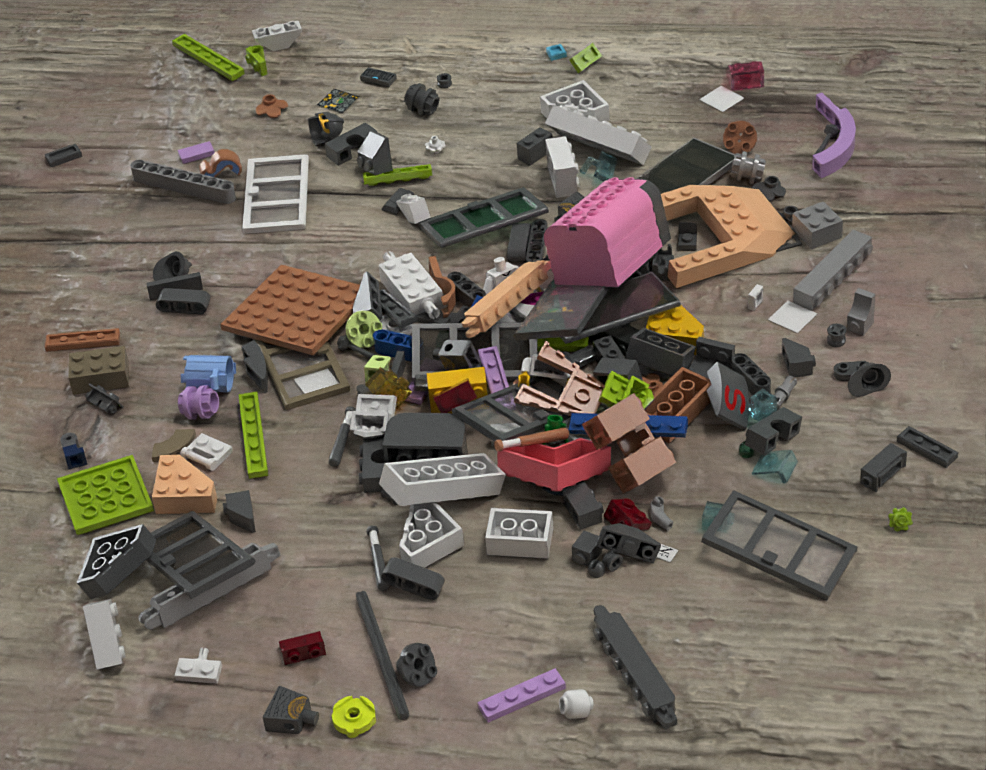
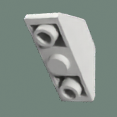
M290 21L284 24H275L270 27L252 30L255 41L272 51L289 48L302 32L299 21Z

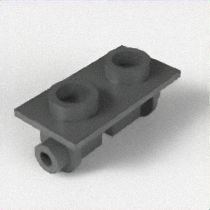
M89 383L92 389L85 395L88 402L108 414H114L117 406L124 407L118 402L120 400L118 396L113 393L107 394V391L100 385L95 387Z

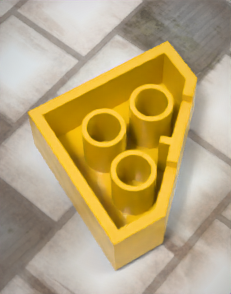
M655 296L652 308L667 302L662 296ZM682 305L649 316L646 329L696 346L698 337L704 338V326Z

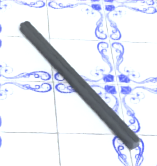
M365 591L357 592L356 600L397 716L400 720L407 719L410 716L368 595Z

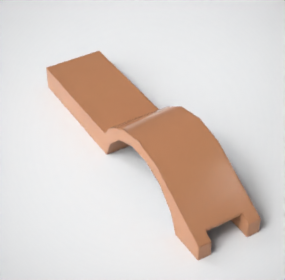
M436 256L428 257L430 276L441 288L443 294H446L441 297L442 304L447 305V307L442 309L443 318L448 317L456 305L455 284L451 279L441 275Z

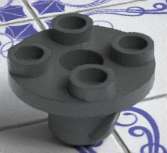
M411 643L402 650L396 662V668L406 683L414 687L424 686L437 675L434 655L428 644Z

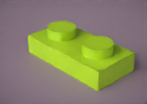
M592 43L569 59V61L579 73L602 55L594 43Z

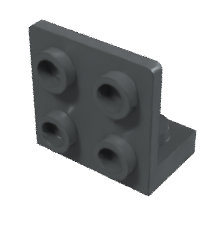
M698 337L696 341V357L688 370L709 379L707 371L716 362L732 369V356L735 355V345Z

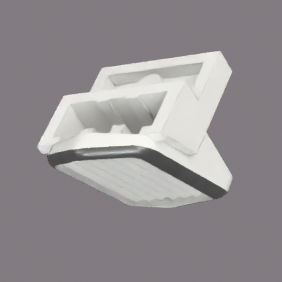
M358 394L356 411H352L350 430L354 431L355 436L363 439L384 436L388 421L395 415L397 397L393 395Z

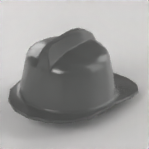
M172 252L156 263L153 270V278L157 281L187 275L192 263L188 262L181 252Z
M873 362L863 364L850 376L848 381L849 392L853 396L861 397L884 389L891 380L890 369L886 365Z

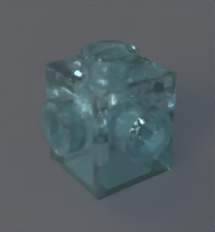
M763 388L749 398V416L754 420L760 421L777 411V397Z

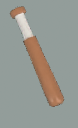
M559 428L520 436L511 440L502 441L498 439L495 440L494 447L497 452H501L509 447H523L566 440L569 438V431L567 428Z

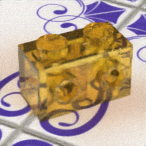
M381 367L365 383L373 395H393L397 397V409L412 393L408 387L409 382L402 376L398 378L392 370H385Z

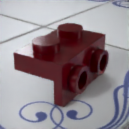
M627 498L611 499L604 513V517L611 525L621 523L640 530H649L652 524L646 517V514L640 511L632 500Z

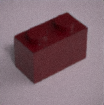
M468 378L433 395L440 413H448L453 408L477 398Z

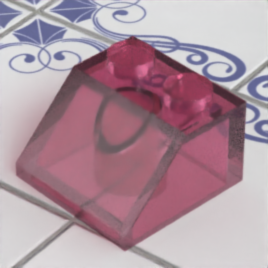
M761 61L736 63L727 66L726 75L731 91L764 87V68Z

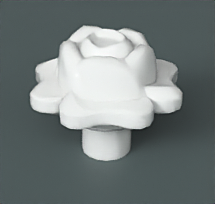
M432 136L431 140L425 144L426 150L438 154L445 148V141L439 140L437 136Z

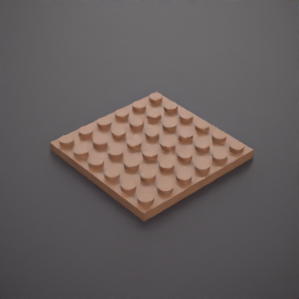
M280 265L220 324L221 330L314 355L353 314V304L360 285Z

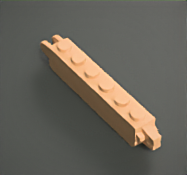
M550 260L524 263L464 313L466 319L462 322L463 328L469 327V330L465 332L466 337L473 338L480 332H486L548 279L547 271L551 268Z

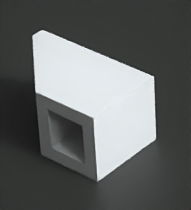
M405 194L401 196L400 200L396 201L410 223L416 224L431 218L425 198Z

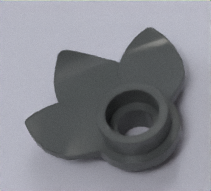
M768 176L764 182L756 183L751 187L752 189H759L769 202L773 201L776 196L784 197L786 194V189L781 186V182L776 176Z

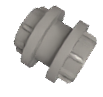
M745 151L742 154L736 153L731 167V177L736 178L738 182L741 181L742 177L747 178L751 185L754 182L759 183L762 180L766 163L765 159L760 158L758 154H755L754 159L746 157L747 152Z

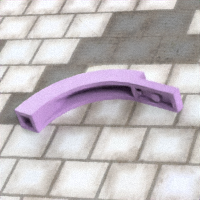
M823 93L816 94V109L840 130L839 137L832 146L813 155L812 170L820 178H824L842 168L851 158L855 148L856 127L852 115L846 108L839 109Z

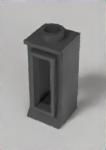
M890 443L861 468L860 483L877 492L878 487H881L902 467H906L907 451Z

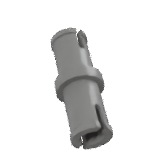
M787 376L781 386L775 389V394L768 401L769 407L775 403L772 407L773 410H778L783 401L790 397L791 390L797 384L796 379L790 383L793 376Z

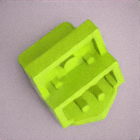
M611 371L598 401L608 407H612L635 393L636 397L641 400L642 407L646 410L654 401L652 390L648 388L649 384L633 375L628 380Z

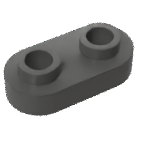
M869 362L837 363L834 366V377L840 381H849L850 376L863 364Z

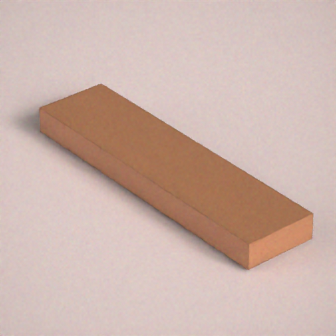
M115 328L46 335L45 350L48 352L119 345L120 330Z

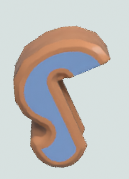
M220 149L212 155L210 162L203 160L199 165L200 174L216 177L226 167H229L237 175H240L242 165L240 158L235 152L229 149Z

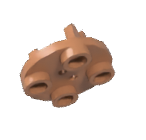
M731 122L723 134L724 145L731 153L742 154L743 151L748 153L756 145L757 132L749 122Z

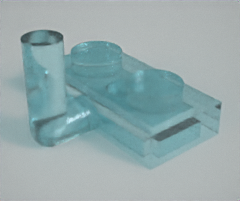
M602 151L598 160L591 156L588 157L580 172L586 174L592 164L596 166L594 177L600 181L613 178L617 158Z

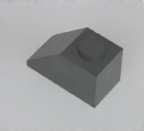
M782 338V355L789 376L813 375V367L816 366L815 356L811 355L809 348L787 338Z
M249 490L225 494L226 502L223 503L224 514L229 515L230 522L251 533L256 532Z

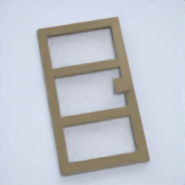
M255 340L264 355L266 368L286 410L351 391L350 385L328 341L314 355Z

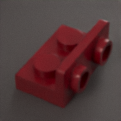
M320 631L279 641L284 665L326 655Z

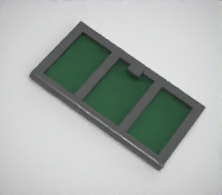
M522 187L480 202L468 203L465 207L418 222L419 228L441 249L549 213V210L545 204Z

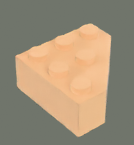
M160 455L152 493L155 513L181 514L191 511L196 513H215L217 495L214 481L181 455Z

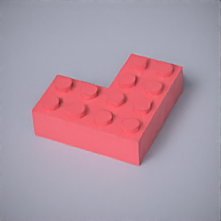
M583 438L555 448L544 444L523 447L515 446L497 452L498 467L508 477L520 478L523 482H532L540 487L545 486L551 488L552 491H562L565 487L574 486L580 481L589 480L590 477L602 475L603 472L608 471V467L611 466V446L606 445L597 450L592 441Z

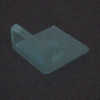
M792 450L770 451L766 455H761L752 471V475L778 473L782 483H786L798 461Z

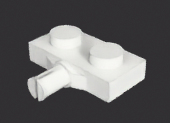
M200 648L197 659L179 658L174 676L176 681L218 684L222 663L221 661L207 660L209 650L207 648Z

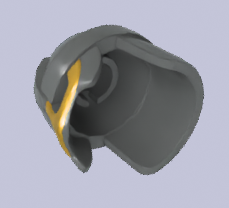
M322 112L315 113L316 116L308 118L310 135L315 145L326 143L338 137L343 130L344 119L336 114Z

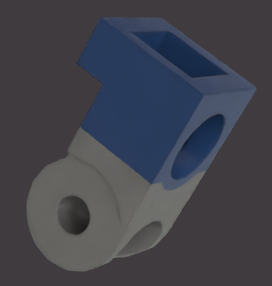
M75 433L64 434L60 441L68 470L88 465L84 449L80 447L77 435Z

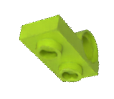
M254 45L245 48L246 62L261 76L267 75L263 47Z

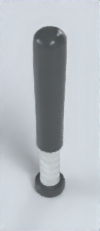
M351 406L345 409L346 416L343 424L340 426L328 463L333 467L339 466L350 432L352 411H356Z
M369 526L366 532L370 536L371 553L377 588L380 591H386L390 585L381 578L386 566L378 540L379 529L377 526Z

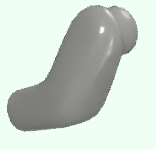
M656 496L650 503L651 519L660 527L670 530L673 526V521L664 513V499Z

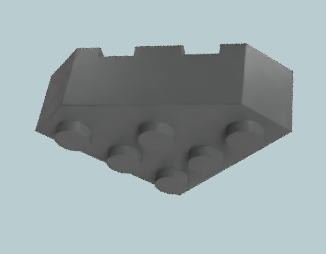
M144 524L93 538L77 584L90 599L109 594L152 555L156 539Z

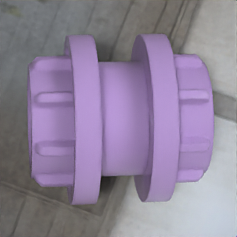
M207 385L199 386L198 389L195 386H188L179 394L178 408L180 413L189 420H195L198 415L202 419H209L218 411L219 397L217 392Z

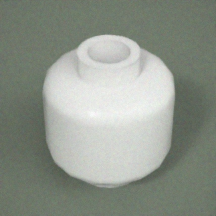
M583 689L568 690L559 699L560 712L568 719L587 717L594 705L592 697Z

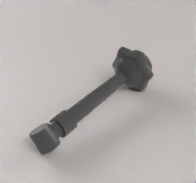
M826 125L824 132L827 136L815 154L824 151L831 137H838L840 130L836 125Z
M346 334L340 336L337 341L338 348L341 351L350 348L369 359L376 355L351 344Z

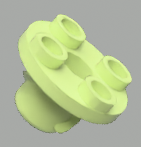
M357 311L349 317L346 323L348 340L360 348H368L374 345L373 333L382 329V323L370 311Z

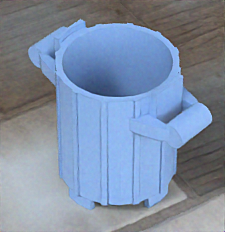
M189 355L183 357V360L187 361L184 374H181V383H186V387L195 386L198 389L199 386L207 385L216 392H231L234 374H236V363L233 362L231 356Z

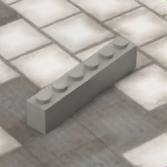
M852 230L793 288V303L809 310H813L817 305H820L823 299L830 295L833 289L840 285L843 279L850 275L853 269L860 265L867 255L871 254L873 250L872 237Z

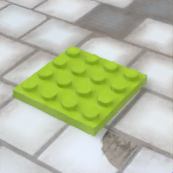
M133 455L57 478L76 535L154 511L153 504Z

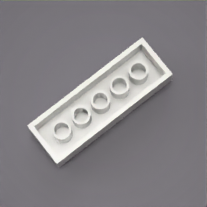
M553 105L545 124L558 135L566 136V138L644 165L651 146L647 143V139L641 137L640 133L635 131L630 133L621 126L616 128L607 121L599 122L593 116L585 117L579 111L574 110V112H571L565 106L560 105V107Z
M485 453L385 463L379 485L399 506L499 495L506 474Z

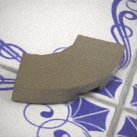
M176 429L168 440L155 443L152 461L159 462L160 455H176L183 447H188L195 438V429Z

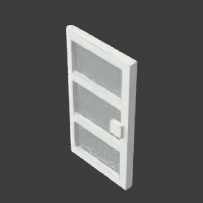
M308 155L248 159L243 234L303 230L306 228Z

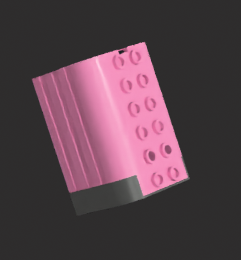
M614 177L605 180L547 228L544 233V243L547 247V254L550 259V266L554 274L556 286L619 287L671 239L659 189L649 180L634 179L633 177L626 179Z

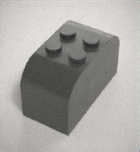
M401 413L395 415L386 425L383 441L385 463L468 455L465 423L451 413Z

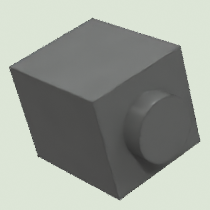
M583 531L572 545V560L578 564L589 566L592 560L597 559L603 552V548L595 545L599 536Z

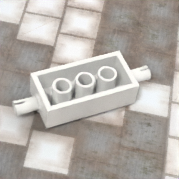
M388 251L389 254L386 252L383 255L385 262L378 264L382 284L393 297L415 315L426 312L431 319H434V316L438 318L440 309L445 308L441 301L443 296L441 288L412 253L396 258L393 252Z

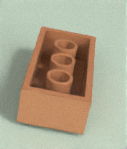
M681 367L653 395L654 401L645 412L647 415L687 416L689 425L711 403L707 393V389L711 386L710 379ZM676 437L661 438L662 440L671 443Z

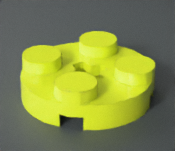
M353 696L340 699L333 707L332 722L335 729L342 734H346L349 738H355L359 734L368 731L376 723L374 704L363 696H360V699L353 698ZM350 714H358V716L351 718Z

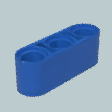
M383 329L373 333L376 353L395 358L397 351H404L405 360L412 362V336ZM420 338V361L425 358L423 340Z

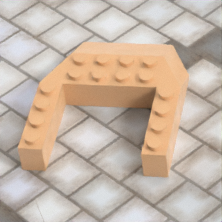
M688 185L661 194L667 221L697 212L722 243L670 260L668 278L676 288L773 257L776 254V250L795 234L759 189L735 186Z

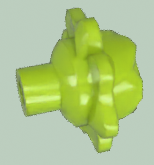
M905 507L901 509L894 508L893 513L888 515L890 519L889 526L894 527V530L897 532L900 530L906 531L908 530V525L913 524L911 519L912 513L907 511Z

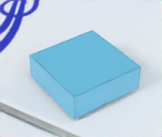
M561 44L546 47V53L551 61L567 57L566 51Z

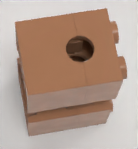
M635 393L582 424L597 450L616 441L625 455L620 461L608 467L623 494L676 463L672 451L667 448L661 436L655 439L645 423L650 418L642 407L641 400L636 397Z

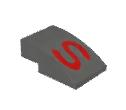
M716 362L707 371L711 382L707 393L715 414L730 424L745 430L749 418V392L745 377Z

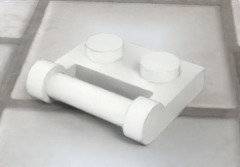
M201 433L188 447L182 448L180 455L186 460L191 459L206 466V469L214 471L233 452L232 446Z

